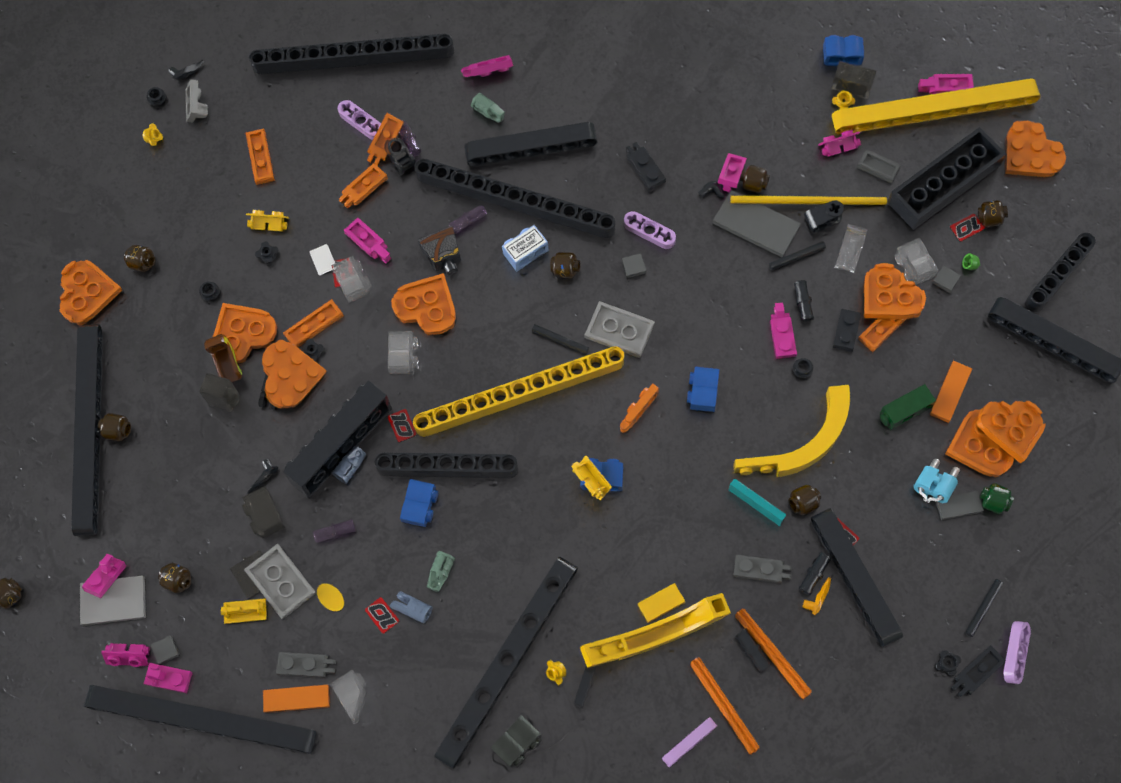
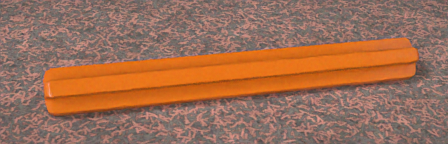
M745 609L739 610L735 614L736 619L747 629V632L754 641L761 646L763 652L802 699L808 697L812 692L811 689Z
M699 657L692 660L690 666L748 753L753 754L758 751L759 745Z

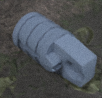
M354 446L342 458V461L333 470L332 475L342 483L347 484L348 480L351 479L352 475L359 468L366 453L361 448Z

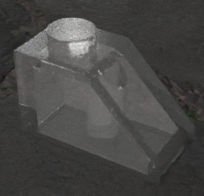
M848 224L835 265L836 268L855 272L867 229Z
M351 670L330 683L351 721L356 724L360 719L367 692L364 685L367 683L361 673L356 674Z

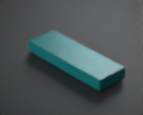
M733 479L730 483V492L778 526H781L786 517L784 512L737 479Z

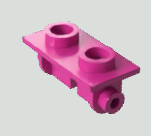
M853 130L841 133L842 137L835 138L832 135L823 138L824 142L818 144V146H824L822 149L823 156L827 155V157L841 153L840 145H842L844 152L857 149L858 146H861L860 139H856V135L860 131L853 133Z
M110 643V645H106L105 651L101 652L107 665H131L133 667L149 665L146 655H149L150 647H146L145 644H130L129 651H126L127 644Z

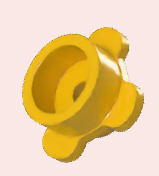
M843 90L838 93L837 97H833L832 103L838 105L840 109H846L850 105L855 104V98L852 97L850 92Z
M153 123L143 131V139L151 146H156L157 142L163 138L157 126Z
M547 661V677L552 681L554 680L558 685L562 684V678L566 676L565 666L559 661Z

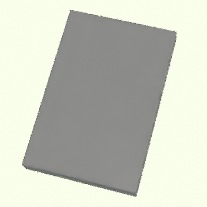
M599 301L584 338L608 347H620L624 353L641 358L655 321Z
M276 544L244 569L282 620L316 594L315 590L279 544Z
M143 575L116 579L102 598L85 592L82 588L84 583H80V625L87 626L146 618L145 577Z

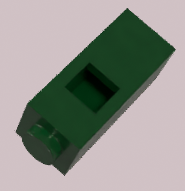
M924 384L883 406L880 412V419L885 426L888 425L890 430L931 409L936 399Z

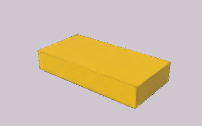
M674 583L642 600L637 605L647 623L684 604L685 600Z

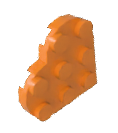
M1016 121L1009 129L1005 147V174L1052 177L1063 168L1066 161L1063 144L1048 140L1042 124L1031 121Z
M88 260L72 261L61 272V286L65 291L60 297L59 311L66 320L77 325H84L108 305L122 291V288L94 263Z
M888 263L876 264L873 269H870L869 272L867 271L864 280V318H917L925 307V291L916 286L915 282L905 280L904 273L894 268L895 265Z
M444 273L405 284L397 289L398 291L391 299L392 309L396 317L402 323L417 322L427 335L443 334L455 325V308Z
M223 303L213 337L220 334L225 335L233 347L237 363H243L247 360L252 349L267 348L271 345L277 334V325L274 318L267 311Z
M284 340L272 343L266 348L262 356L263 370L268 376L265 383L266 398L272 405L280 409L294 408L300 404L327 373V370L298 347Z
M991 401L980 410L979 419L977 420L978 428L1020 463L1026 460L1045 429V424H1043L1041 417L1042 411L1030 401H1015L1011 405L1004 401L1000 403Z
M980 410L970 411L959 426L945 455L984 475L998 478L1013 465L1014 458L978 428L977 420L979 419Z

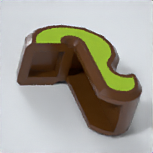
M220 334L205 340V350L211 353L221 382L228 385L240 380L243 374L237 364L235 352L228 338Z

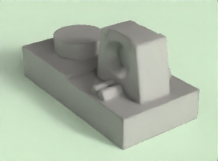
M191 79L186 87V121L193 123L195 118H206L208 108L206 104L198 102L201 96V89L198 88V81Z

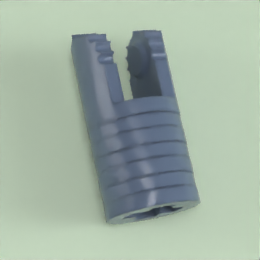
M400 591L397 597L405 604L394 600L390 607L425 624L430 617L433 607Z

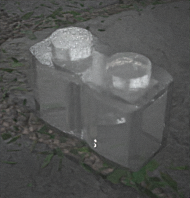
M919 238L897 248L895 259L898 265H902L905 269L904 274L908 281L915 282V285H918L936 277L938 273L937 266Z
M351 256L331 265L348 303L370 294L369 288L372 286L368 277H363L361 273L363 267L359 260L355 261L354 257Z
M389 331V374H414V368H418V357L414 356V349H418V337H414L413 331Z

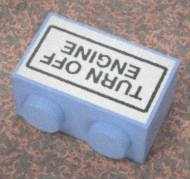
M535 225L523 229L520 235L508 239L502 246L503 255L516 271H519L549 251L547 240Z

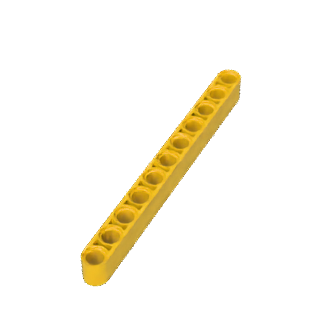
M1024 79L840 109L832 113L831 116L836 134L841 135V133L853 130V133L1028 105L1037 102L1041 96L1035 79Z
M610 347L419 413L413 419L415 431L419 436H430L617 371L624 365V351L620 347ZM618 356L620 360L612 361L610 358ZM596 362L601 364L598 368H594L591 365ZM580 369L582 373L576 375L572 371ZM558 375L563 377L560 381L553 380ZM537 382H542L544 384L541 388H537L534 386V384ZM517 389L525 390L523 394L515 393ZM500 395L506 397L503 401L496 400V397ZM479 402L486 403L483 408H478L476 405ZM460 409L467 410V412L462 415L457 413ZM440 416H447L445 421H438ZM422 422L428 423L425 428L418 427Z

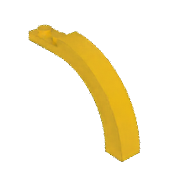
M849 385L828 387L826 392L827 414L825 423L819 433L809 443L800 449L786 454L735 459L733 465L734 473L749 475L755 471L770 473L776 469L777 477L798 473L818 462L833 447L845 425L850 406Z
M723 593L706 597L698 603L665 619L627 633L585 644L580 649L587 668L617 659L622 660L665 645L698 631L731 614Z

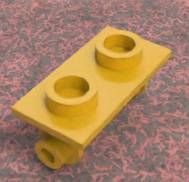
M253 210L252 214L246 213L247 216H251V220L247 221V227H250L251 230H266V223H269L268 230L280 232L287 230V222H284V219H289V217L283 216V212L272 211L271 215H264V211Z
M587 455L580 463L577 461L571 466L573 468L572 472L581 481L584 480L586 482L584 485L591 492L592 497L602 500L612 488Z
M266 598L223 603L224 607H221V615H224V624L267 620Z

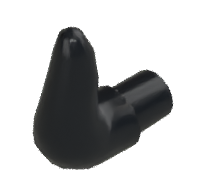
M716 181L708 182L698 192L703 198L708 193H711V191H715L722 198L725 197L719 183Z

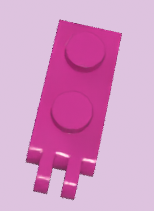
M506 55L463 67L461 72L464 77L477 75L483 77L490 75L492 71H507L509 67L513 66L511 57Z

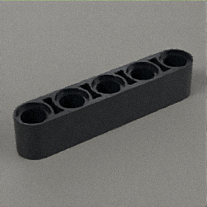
M1080 234L1035 286L1025 301V306L1029 311L1039 312L1087 257L1096 243L1095 237L1092 234ZM1033 298L1039 299L1040 302H1036Z

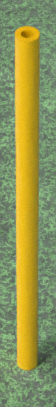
M730 197V203L826 204L836 200L843 205H887V197Z

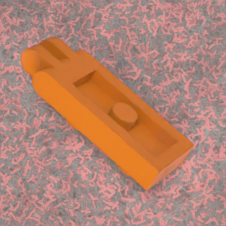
M386 113L368 148L367 153L370 154L367 159L368 162L371 163L374 156L377 157L374 162L377 166L381 160L385 161L388 154L384 149V144L390 138H397L404 121Z
M373 163L343 189V195L339 198V201L344 203L346 208L351 207L353 204L357 206L388 179L387 174Z
M652 383L649 388L645 387L639 395L640 399L638 402H633L627 409L628 414L620 424V431L622 433H626L633 427L659 395V388Z

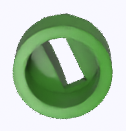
M970 253L966 254L962 261L963 268L968 270L978 269L980 266L979 257Z

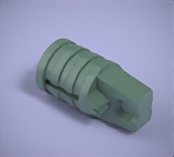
M478 93L473 98L471 107L486 118H490L498 123L504 119L505 112L495 102L481 93Z
M440 551L436 554L437 556L430 569L427 588L439 592L448 578V574L455 561L453 556Z

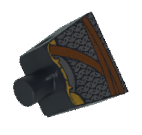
M452 225L418 239L421 251L436 271L444 268L447 275H453L458 271L455 263L460 262L461 257Z

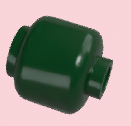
M996 483L991 484L988 488L984 487L980 494V498L983 499L982 506L997 514H1002L1004 511L1008 512L1014 499L1011 496L1010 489Z

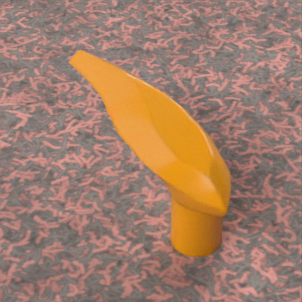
M828 577L817 594L815 602L804 600L802 608L813 610L812 613L814 615L820 611L830 588V577Z

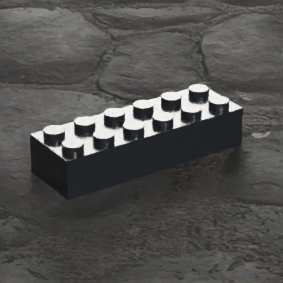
M979 127L891 191L887 203L914 230L1001 166L1006 153Z
M369 380L365 384L360 385L356 390V394L344 402L342 409L329 418L328 424L315 433L314 439L300 449L299 455L294 460L292 459L286 464L283 472L290 483L306 497L310 498L330 477L333 470L342 461V458L354 446H358L392 410L387 395Z

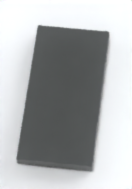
M731 190L716 214L713 224L783 258L801 223L762 204L730 203L731 196H743Z

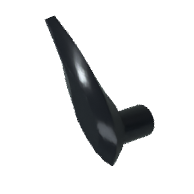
M201 60L181 70L170 67L169 73L173 75L172 79L186 78L194 73L204 61Z
M269 459L263 460L262 465L265 470L249 488L247 493H251L258 486L269 480L277 472L278 466H273Z

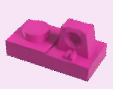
M728 153L718 179V183L724 185L723 191L730 192L731 187L737 188L747 158Z
M106 554L102 561L99 562L98 568L82 585L85 592L102 598L125 569V562L114 558L110 554Z
M149 663L144 685L187 694L192 672Z

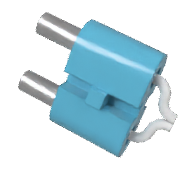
M934 459L930 466L924 467L914 484V489L924 497L925 502L938 501L940 503H947L958 484L956 477L960 472L959 468L953 467L950 474L944 472L942 475L937 469L940 461Z

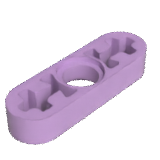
M349 100L340 102L338 105L340 117L373 140L377 132L374 131L372 133L371 128L377 130L381 123ZM350 108L351 113L348 112V111H345V112H344V110H343V109H347V110H348V109ZM357 118H366V121L364 123H356Z
M634 211L628 212L625 215L624 227L628 231L664 249H670L675 245L676 234L671 229ZM636 219V223L629 224V220ZM648 226H652L655 229V232L653 234H647L644 231V229ZM670 236V240H667L666 242L663 241L664 238Z
M1015 621L1012 624L1004 667V679L1007 683L1020 684L1023 679L1031 634L1030 625L1027 622Z
M709 717L670 750L662 760L668 767H671L717 727L716 723Z

